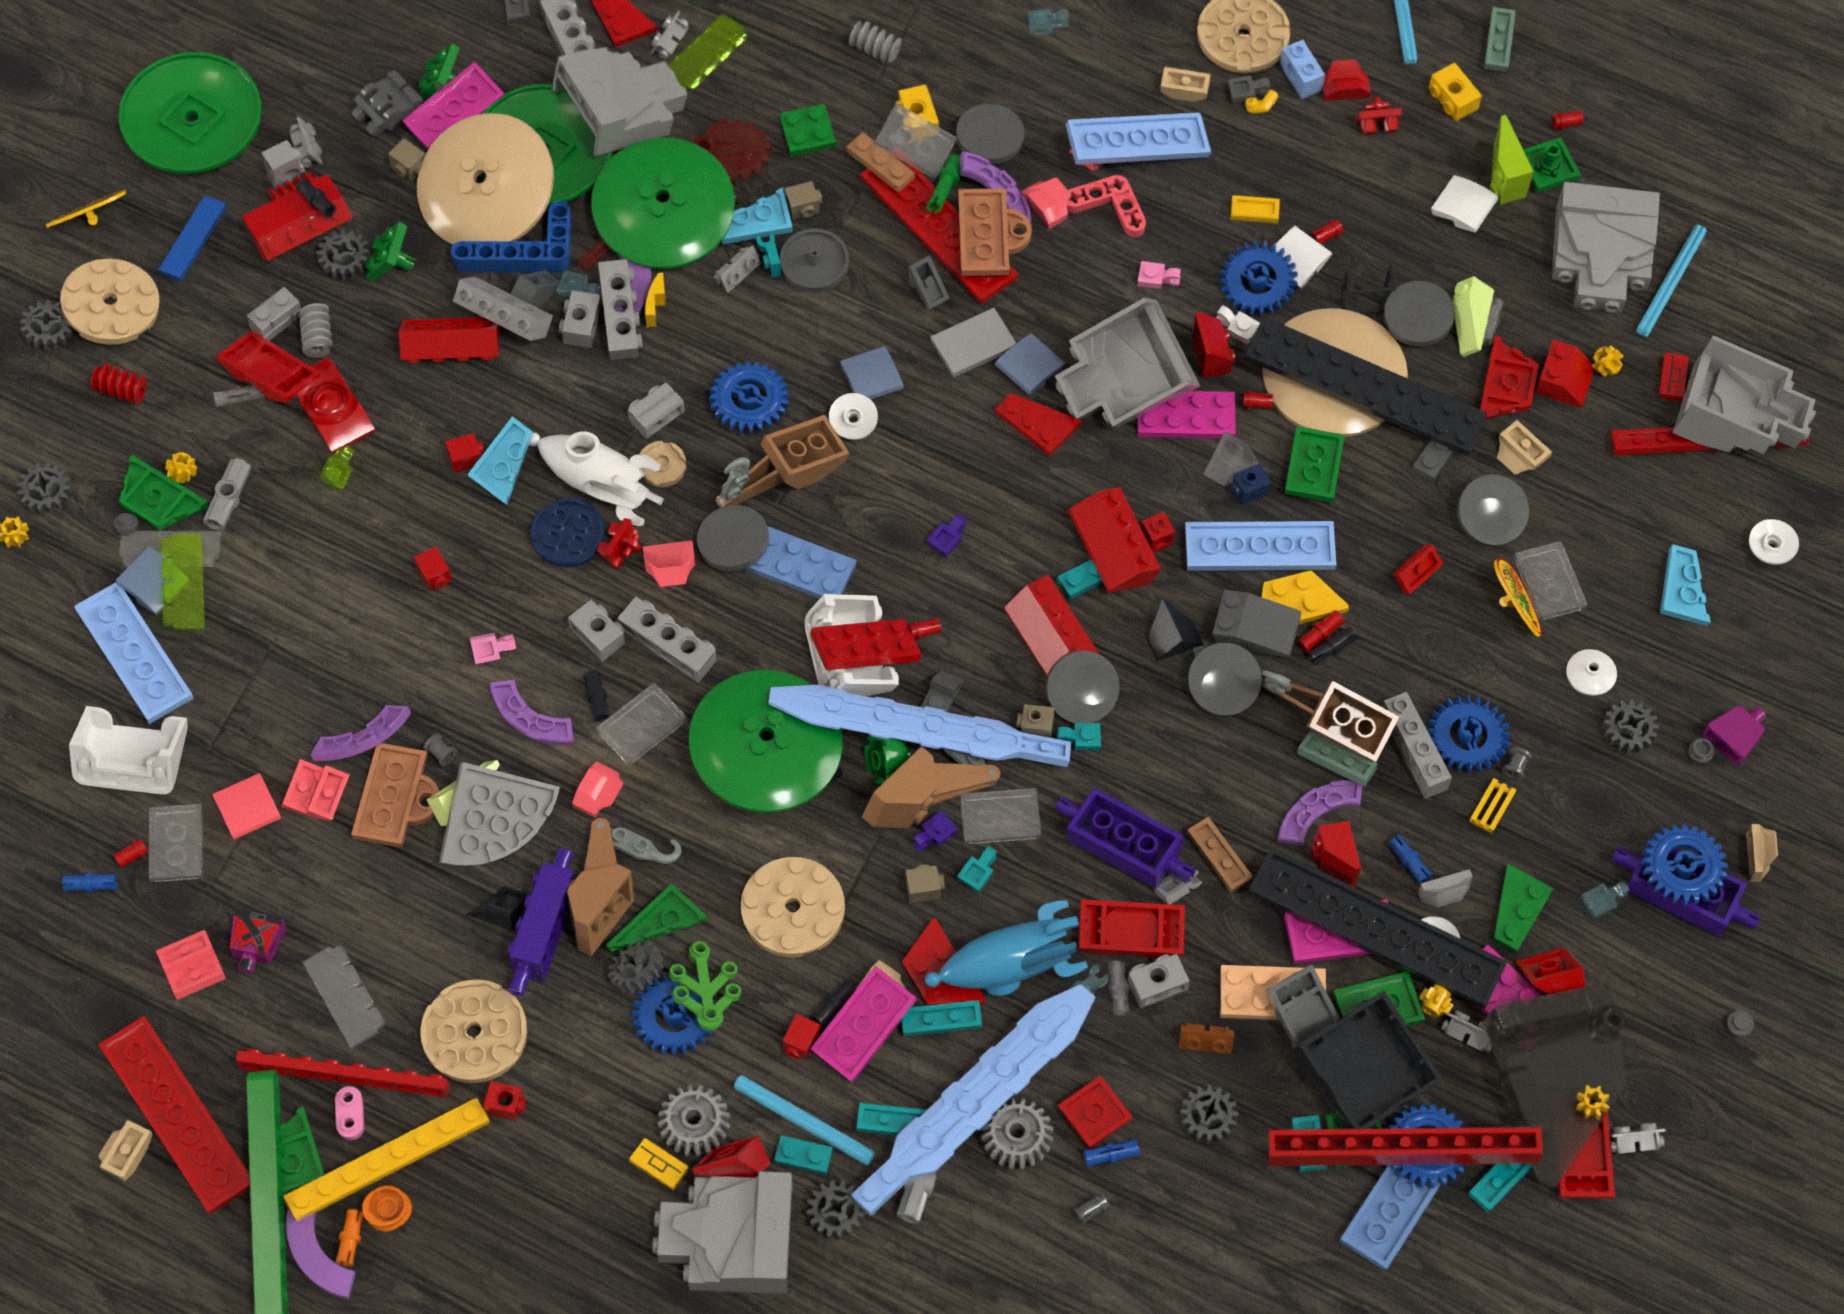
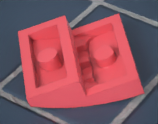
M300 759L281 808L309 817L332 821L349 774L329 766L322 768Z
M260 773L212 794L233 840L281 819Z
M205 930L156 951L177 1000L226 979Z

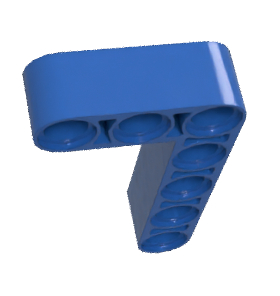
M556 201L550 205L547 241L456 242L451 248L455 269L460 272H539L544 270L555 273L564 272L570 266L572 232L570 206L564 201Z

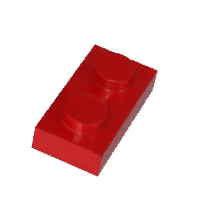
M1425 544L1393 575L1403 593L1411 594L1441 567L1443 562L1432 544Z

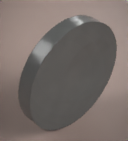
M981 104L968 109L960 117L956 129V140L961 151L981 156L991 161L990 164H1000L1014 158L1021 150L1024 141V126L1020 118L1010 109L996 104Z
M823 229L802 230L792 235L784 243L780 252L781 272L789 284L801 291L811 293L824 292L834 288L845 278L849 268V253L844 242L830 231Z
M1411 281L1398 286L1397 290L1392 291L1387 298L1384 309V321L1389 332L1400 342L1418 347L1429 346L1442 340L1451 330L1455 315L1454 304L1448 293L1438 285L1427 281Z
M1484 475L1469 483L1460 494L1457 503V517L1461 528L1473 541L1485 546H1501L1511 542L1522 533L1529 518V504L1524 491L1513 480L1502 475Z
M730 505L715 510L704 519L698 530L697 544L701 556L710 566L721 571L732 572L746 569L758 562L768 548L770 536L767 524L760 513L747 506Z
M1217 643L1203 649L1193 660L1188 673V687L1192 698L1199 707L1216 716H1233L1245 711L1256 700L1262 684L1261 670L1254 656L1245 648L1232 643Z
M1076 650L1060 657L1050 668L1045 686L1050 706L1055 708L1054 711L1059 716L1073 723H1093L1105 717L1113 709L1118 699L1120 687L1119 678L1113 665L1102 655L1088 650Z

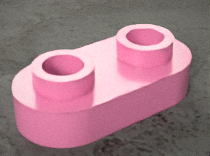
M347 1086L340 1089L335 1097L336 1128L343 1139L355 1140L364 1131L363 1098L357 1088ZM346 1096L353 1097L350 1102H345L344 1099ZM348 1121H353L354 1125L352 1127H345Z

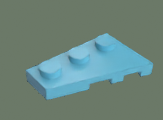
M783 188L777 190L776 194L768 198L762 197L758 199L754 205L747 208L742 207L734 211L731 226L722 240V244L756 239L757 236L761 238L767 237L770 233L778 235L792 232L791 219Z
M512 416L467 475L508 505L533 432Z
M1674 544L1669 548L1660 614L1708 626L1711 621L1709 614L1706 613L1705 593H1702L1700 583L1702 577L1695 550Z

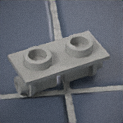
M679 11L674 17L669 15L662 25L665 30L662 35L658 32L651 42V45L654 47L649 53L650 55L654 51H657L662 59L669 58L678 43L671 38L673 37L679 42L688 30V22L685 19L680 20L677 18L680 13Z
M297 117L298 124L290 127L289 134L294 147H299L297 149L302 157L300 162L305 168L311 166L313 161H317L322 165L320 157L322 151L315 141L314 135L316 133L313 126L309 122L306 123L300 117Z
M753 245L750 248H741L730 259L731 265L726 263L715 272L714 281L717 284L722 282L727 293L761 264Z
M1457 1010L1454 1014L1448 1013V1016L1452 1017L1450 1022L1445 1020L1441 1028L1446 1031V1035L1462 1041L1465 1034L1468 1033L1470 1034L1467 1042L1468 1045L1481 1052H1484V1050L1490 1052L1493 1042L1489 1041L1490 1037H1497V1035L1493 1034L1494 1028L1482 1022L1478 1026L1468 1022L1470 1019L1468 1015Z
M1656 1123L1640 1124V1129L1630 1130V1126L1614 1127V1132H1609L1610 1137H1613V1141H1610L1611 1152H1616V1154L1636 1152L1635 1142L1637 1141L1639 1142V1151L1659 1150L1660 1147L1664 1146V1138L1659 1136V1132H1665V1129L1656 1127Z

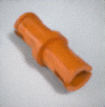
M354 1209L347 1210L344 1229L339 1234L341 1242L335 1263L340 1265L342 1262L341 1266L344 1267L353 1266L356 1245L361 1240L359 1232L364 1215L361 1211L357 1215L358 1210Z

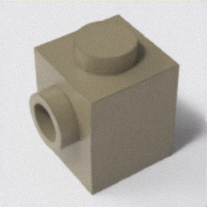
M403 138L388 153L394 171L400 177L405 176L410 181H413L419 174L425 153Z
M812 181L785 188L786 203L792 220L802 217L808 218L819 213V203H822L820 190H815Z
M1024 704L1023 713H1018L1017 728H1021L1023 733L1051 738L1055 708Z
M924 864L917 866L915 869L906 870V885L910 903L940 899L941 890L945 889L943 874H938L937 866Z

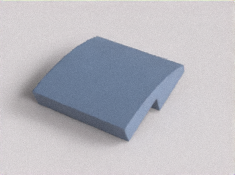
M1032 333L1012 346L995 363L1001 371L1029 395L1045 386L1047 379L1062 371L1066 364Z
M885 346L840 361L841 369L849 381L852 393L862 394L869 399H873L904 388L897 368Z
M148 546L116 579V583L119 587L136 597L139 605L157 616L189 583V579L169 560Z

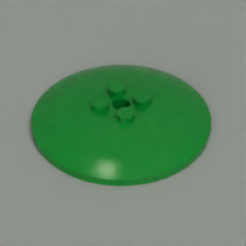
M189 52L172 55L156 61L142 70L132 80L120 103L119 123L128 147L143 162L170 173L193 174L218 168L240 155L252 142L261 121L262 106L254 81L239 65L218 55ZM190 116L198 117L194 122L186 121Z
M536 84L517 88L506 93L487 107L482 114L495 113L512 116L529 125L542 138L549 149L554 167L553 190L547 205L550 206L556 201L569 202L593 188L600 171L612 158L613 151L599 156L593 154L596 136L566 89L554 92L552 90L553 84ZM486 173L479 174L484 182L487 176Z
M660 137L633 143L616 153L604 165L596 179L591 204L597 231L613 252L635 265L665 270L693 264L710 254L722 242L731 226L735 200L732 183L726 170L711 153L689 141ZM660 194H666L669 196V200L662 203L657 201L656 197Z
M754 670L725 679L706 694L699 703L691 721L689 751L698 776L712 793L726 803L746 811L779 813L808 803L828 786L838 769L843 744L841 728L837 730L812 725L768 704L771 687L811 685L810 683L780 671ZM764 731H768L773 734L774 738L770 741H764L759 735Z

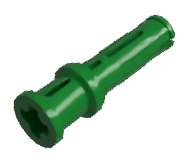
M952 154L946 158L945 167L939 172V182L930 201L927 203V209L930 212H933L935 206H937L935 213L941 212L952 186L958 183L960 179V156Z

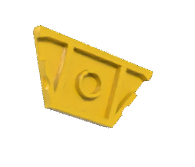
M1311 570L1267 581L1263 585L1262 598L1301 611L1299 624L1326 618L1334 610L1342 614L1348 612L1349 609L1348 604Z

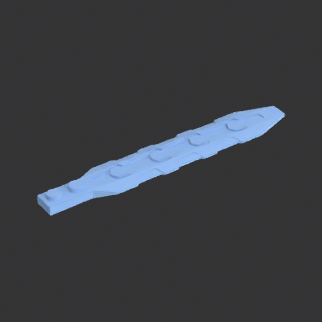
M821 685L771 687L769 705L812 725L837 730L842 728L858 731L888 740L893 738L909 741L934 749L944 748L970 753L971 756L995 761L1022 758L1068 767L1070 761L1071 742L1023 733L998 720L978 716L973 718L927 706L922 708L897 703L892 699L882 697H866Z
M1080 984L1036 1004L1017 1022V1026L995 1047L992 1046L987 1050L970 1071L958 1082H953L941 1094L942 1097L920 1118L916 1117L897 1135L890 1159L851 1194L852 1199L872 1216L909 1180L936 1172L954 1155L955 1149L973 1132L980 1130L992 1119V1114L1011 1096L1018 1094L1030 1083V1078L1049 1060L1055 1059L1075 1040L1095 1000V996Z

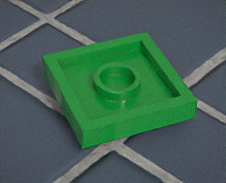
M825 104L779 113L790 157L836 147V140Z

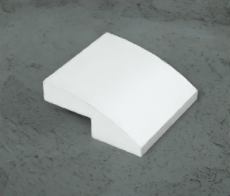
M1454 175L1431 210L1435 216L1453 220L1455 227L1476 232L1498 200V196L1475 182Z
M1296 226L1288 231L1276 244V252L1284 248L1285 254L1283 257L1291 255V261L1288 264L1296 263V268L1293 271L1298 272V277L1293 280L1297 281V286L1300 289L1304 287L1315 272H1319L1332 255L1330 251Z

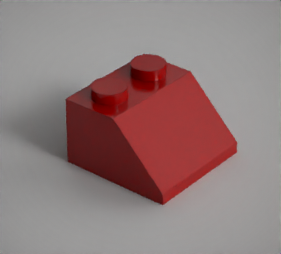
M1201 312L1195 313L1191 338L1202 378L1231 374L1232 364H1235V354L1233 349L1230 350L1228 346L1230 342L1228 330L1223 328L1221 320Z
M1553 340L1535 394L1582 408L1595 370L1592 367L1593 363L1577 347Z
M1346 821L1319 826L1316 836L1313 837L1314 845L1311 846L1313 861H1317L1319 870L1355 887L1361 866L1350 822Z

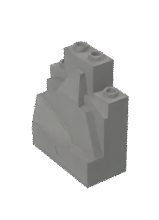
M607 47L581 50L560 56L557 59L552 90L556 92L566 89L596 136L593 151L595 156L625 148L642 140L669 135L673 123L672 113L682 111L684 108L685 100L687 99L686 90L679 84L674 71L669 69L665 61L640 68L638 61L634 60L630 52L623 54L618 52L611 53L607 50Z
M1564 182L1556 207L1552 280H1559L1564 283L1575 282L1574 307H1580L1585 310H1605L1610 313L1622 312L1626 302L1627 288L1634 291H1647L1652 277L1660 193Z
M1148 298L1137 301L1070 339V352L1075 360H1079V362L1055 375L1058 381L1056 382V387L1062 396L1065 395L1068 401L1066 406L1072 417L1085 419L1104 409L1102 412L1103 417L1112 427H1120L1168 400H1176L1200 387L1157 300Z
M1713 335L1694 363L1673 433L1699 445L1726 452L1739 447L1746 451L1752 449L1764 454L1769 446L1773 447L1776 441L1796 449L1801 440L1805 442L1810 434L1811 428L1808 425L1812 422L1816 413L1813 410L1815 399L1792 390L1794 384L1791 381L1793 370Z
M759 1172V1176L756 1178L695 1177V1186H690L689 1202L694 1203L661 1202L660 1211H655V1227H659V1237L653 1238V1253H657L659 1262L689 1263V1265H684V1281H688L689 1290L787 1294L791 1195L793 1194L792 1173Z

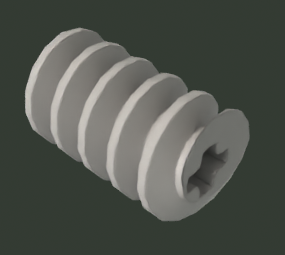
M858 21L851 32L849 44L852 47L857 46V49L860 51L865 50L867 55L873 54L875 59L881 58L883 63H891L899 53L902 39L898 38L893 42L894 35L892 33L885 38L886 30L883 29L877 34L878 26L875 25L869 30L870 22L867 21L861 26V21Z
M309 304L304 306L299 312L302 351L306 356L318 358L327 356L330 353L329 348L333 344L332 339H330L332 333L329 323V307L325 304Z

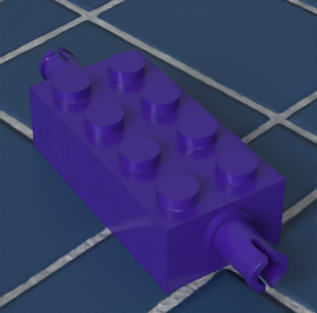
M1096 788L1092 790L1082 806L1075 804L1064 796L1060 798L1062 802H1057L1055 811L1073 819L1067 827L1068 841L1155 889H1157L1165 875L1169 872L1185 880L1187 883L1191 881L1190 877H1194L1196 868L1177 859L1183 849V835Z
M1620 846L1617 847L1611 861L1631 869L1633 873L1626 891L1721 937L1729 921H1732V919L1752 930L1755 929L1761 915L1739 906V900L1747 885L1746 882L1727 874V878L1722 880L1723 887L1721 889L1716 888V896L1713 897L1709 894L1707 902H1704L1701 896H1699L1697 905H1694L1692 898H1690L1687 905L1684 906L1682 897H1679L1677 902L1673 904L1672 894L1663 899L1664 889L1654 893L1657 883L1647 884L1652 874L1643 875L1644 869L1649 866L1641 865L1642 860L1647 857L1641 854L1637 856ZM1673 849L1668 854L1667 861L1674 860L1675 856L1681 851ZM1704 866L1697 867L1692 877L1688 880L1698 878L1703 873Z
M559 848L554 864L543 862L541 870H536L534 874L533 885L535 886L532 894L528 893L524 904L526 912L524 917L520 916L516 925L517 937L515 941L511 940L507 955L510 956V965H512L514 972L508 992L513 995L524 996L529 979L542 983L546 979L570 911L568 908L567 889L569 883L575 877L573 870L568 868L574 855L573 852L567 849Z

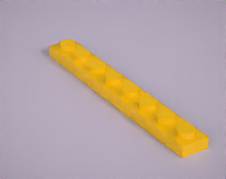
M475 1098L284 1195V1201L295 1221L298 1222L489 1124V1118L479 1100Z

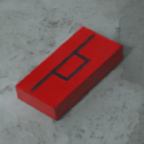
M1664 353L1658 398L1683 401L1689 356Z

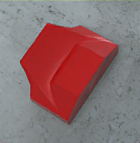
M1353 59L1331 62L1324 78L1322 93L1325 102L1370 98L1371 90L1367 74L1362 71L1357 60Z

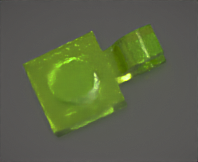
M348 445L344 449L339 447L335 455L328 458L320 478L337 490L344 489L353 470L348 463L355 450Z

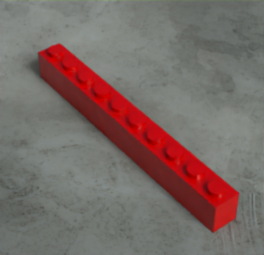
M1541 1127L1269 1130V1166L1541 1163L1543 1154Z

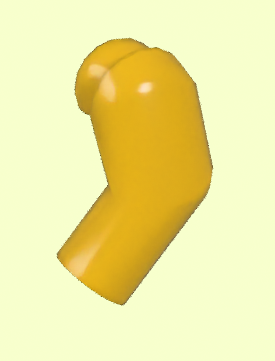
M1269 90L1262 100L1252 97L1248 98L1245 102L1247 111L1252 114L1268 112L1277 100L1278 94L1273 90Z

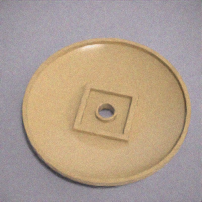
M495 113L468 117L445 130L431 145L422 161L417 179V197L421 213L430 228L451 245L459 241H516L534 227L549 203L554 184L552 158L542 138L533 128L517 118ZM481 173H486V180L483 183H477V176Z
M1319 309L1303 313L1284 324L1287 327L1407 378V365L1399 344L1383 326L1367 316L1343 309ZM1262 367L1264 387L1267 394H1273L1274 407L1296 426L1343 434L1345 437L1366 433L1385 422L1381 418Z

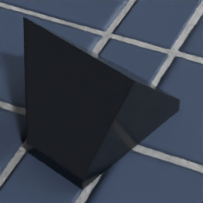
M1162 599L1147 639L1157 662L1203 645L1194 622Z
M504 886L494 897L465 915L513 931L528 894Z

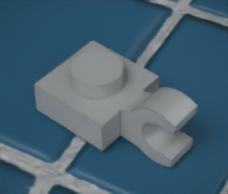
M1171 874L1164 878L1157 889L1154 888V891L1167 904H1172L1189 893V888L1195 889L1199 887L1202 881L1195 876L1193 878L1190 877L1191 881L1187 883L1178 876Z

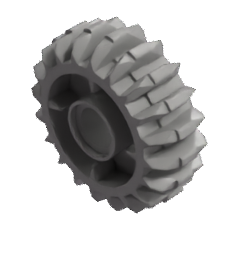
M689 1084L688 1092L684 1093L683 1089L679 1087L677 1089V1097L670 1093L668 1095L670 1102L663 1101L662 1108L664 1110L658 1113L659 1118L662 1119L658 1122V1128L663 1129L660 1132L661 1137L668 1138L666 1141L668 1147L675 1144V1152L679 1153L684 1148L685 1156L688 1157L691 1150H695V1155L699 1157L700 1149H704L708 1154L711 1152L710 1145L718 1148L720 1146L718 1139L725 1140L726 1133L724 1131L730 1128L729 1123L726 1122L730 1119V1114L725 1112L727 1104L720 1103L722 1100L721 1096L718 1094L713 1097V1090L711 1088L703 1093V1086L699 1085L697 1091H693L692 1085ZM693 1116L701 1119L696 1125L689 1124L687 1120Z
M1011 1098L1010 1105L1007 1106L1004 1103L1000 1109L992 1114V1119L982 1127L981 1130L985 1134L981 1136V1140L987 1143L984 1149L986 1152L992 1151L990 1155L992 1160L1000 1157V1166H1003L1007 1161L1009 1162V1169L1012 1170L1015 1163H1019V1168L1023 1170L1025 1162L1033 1167L1035 1166V1159L1042 1161L1044 1158L1043 1153H1049L1050 1147L1048 1144L1053 1142V1137L1049 1134L1053 1132V1126L1047 1125L1050 1122L1049 1116L1042 1117L1044 1114L1043 1108L1034 1110V1101L1029 1106H1026L1024 1098L1020 1100V1104H1015V1099ZM1013 1130H1021L1024 1133V1136L1021 1138H1015L1010 1134V1132Z

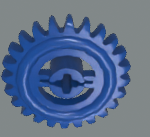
M1256 240L1254 241L1253 248H1250L1245 242V251H1241L1236 247L1237 256L1229 253L1228 258L1231 263L1223 261V266L1227 270H1220V275L1224 278L1220 279L1219 283L1222 286H1226L1221 289V292L1229 294L1226 296V301H1234L1232 304L1233 308L1241 306L1242 313L1250 309V315H1254L1256 310H1258L1262 316L1266 309L1269 313H1273L1274 306L1277 309H1281L1282 305L1280 302L1288 303L1289 298L1286 295H1294L1295 292L1291 288L1298 285L1297 281L1293 280L1298 277V272L1293 271L1296 268V263L1288 264L1291 261V255L1283 257L1285 254L1284 248L1276 252V243L1268 249L1266 240L1261 248H1259ZM1265 265L1273 269L1276 274V280L1269 278V272ZM1241 278L1247 279L1249 286L1255 291H1263L1266 288L1271 290L1263 294L1250 293L1243 287Z
M749 361L745 363V366L736 363V369L731 366L727 367L728 373L720 372L719 376L721 379H715V386L710 388L712 395L709 397V401L713 403L711 410L713 412L716 411L715 418L720 419L722 417L723 426L730 421L731 431L734 430L736 425H739L740 434L743 433L745 427H748L749 433L752 434L754 426L762 433V424H766L771 429V419L779 423L778 414L785 416L784 408L789 406L787 399H789L790 395L787 392L788 385L783 383V376H776L777 370L775 369L768 371V365H764L762 368L759 367V362H755L753 366H751ZM748 382L757 383L765 389L767 398L760 395L759 388L754 384H745L742 387L739 385ZM732 395L739 398V407L732 401Z
M1468 694L1465 702H1462L1460 696L1457 695L1455 704L1448 698L1446 707L1443 704H1439V712H1432L1433 719L1428 721L1430 728L1427 731L1430 737H1432L1431 739L1438 752L1441 754L1442 760H1448L1447 767H1452L1455 764L1457 771H1461L1462 767H1465L1467 773H1470L1472 768H1475L1477 772H1481L1482 766L1490 769L1491 763L1498 764L1500 761L1499 757L1505 756L1506 751L1504 749H1507L1510 745L1505 740L1510 738L1511 733L1504 732L1508 729L1509 723L1500 724L1504 720L1505 715L1495 716L1498 706L1489 710L1490 701L1488 700L1482 706L1480 705V696L1477 697L1474 703H1471L1470 695ZM1458 721L1460 726L1456 734V740L1467 750L1461 749L1454 744L1450 736L1451 727ZM1483 727L1486 732V742L1478 749L1477 742Z
M1686 824L1682 825L1681 830L1676 825H1672L1671 832L1667 828H1662L1661 834L1654 833L1653 840L1647 841L1646 846L1648 848L1644 849L1642 853L1647 858H1644L1641 862V865L1649 866L1644 869L1643 875L1652 874L1647 884L1657 883L1654 893L1664 889L1663 899L1672 894L1673 904H1675L1679 897H1682L1684 906L1687 905L1690 898H1692L1694 905H1697L1699 896H1701L1704 902L1708 901L1709 894L1713 897L1716 896V888L1721 889L1723 887L1722 880L1727 878V874L1724 871L1728 868V864L1722 862L1727 857L1726 854L1719 853L1722 846L1720 844H1713L1715 837L1706 838L1707 831L1705 830L1697 833L1696 826L1688 830ZM1678 847H1687L1699 854L1696 856L1691 851L1683 850L1675 856L1674 860L1667 861L1668 854ZM1704 866L1703 873L1698 878L1688 880L1692 877L1697 867Z
M665 973L663 974L662 983L653 978V988L648 984L644 985L647 994L640 991L637 992V996L642 1002L633 1001V1006L638 1011H632L631 1016L638 1020L633 1021L632 1026L641 1028L637 1030L636 1035L638 1037L645 1036L643 1039L644 1045L652 1042V1051L661 1047V1054H666L668 1049H670L672 1055L675 1056L677 1050L680 1049L685 1055L687 1047L695 1051L697 1050L696 1042L703 1045L705 1044L703 1036H712V1031H706L700 1027L695 1013L693 1018L687 1016L686 1007L673 1001L674 989L677 986L683 985L679 982L669 981ZM689 990V997L702 1005L701 998ZM678 993V994H677V995L680 996V997H684V996H685V995L682 994V993ZM656 1011L663 1014V1020L667 1026L679 1028L683 1025L686 1029L678 1032L664 1030L656 1021Z
M1421 1104L1419 1110L1414 1106H1410V1113L1401 1110V1118L1393 1117L1392 1123L1394 1125L1387 1126V1129L1460 1128L1463 1121L1458 1120L1454 1122L1455 1114L1445 1115L1446 1108L1444 1107L1438 1112L1434 1104L1431 1105L1430 1110H1427L1425 1104ZM1469 1164L1393 1165L1392 1170L1403 1169L1400 1179H1403L1408 1174L1411 1175L1410 1185L1418 1178L1420 1179L1421 1188L1424 1187L1428 1180L1431 1188L1434 1189L1437 1180L1441 1182L1443 1187L1447 1183L1446 1177L1454 1182L1456 1180L1455 1172L1462 1175L1464 1169L1461 1165L1468 1166Z

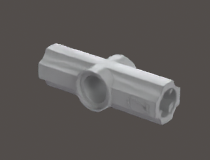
M231 459L222 479L215 486L216 493L203 519L204 524L210 527V529L216 531L224 530L233 509L239 504V495L251 471V465L242 459Z
M936 1172L911 1179L904 1185L905 1192L900 1202L897 1217L908 1223L919 1224L927 1198L931 1196L935 1185Z

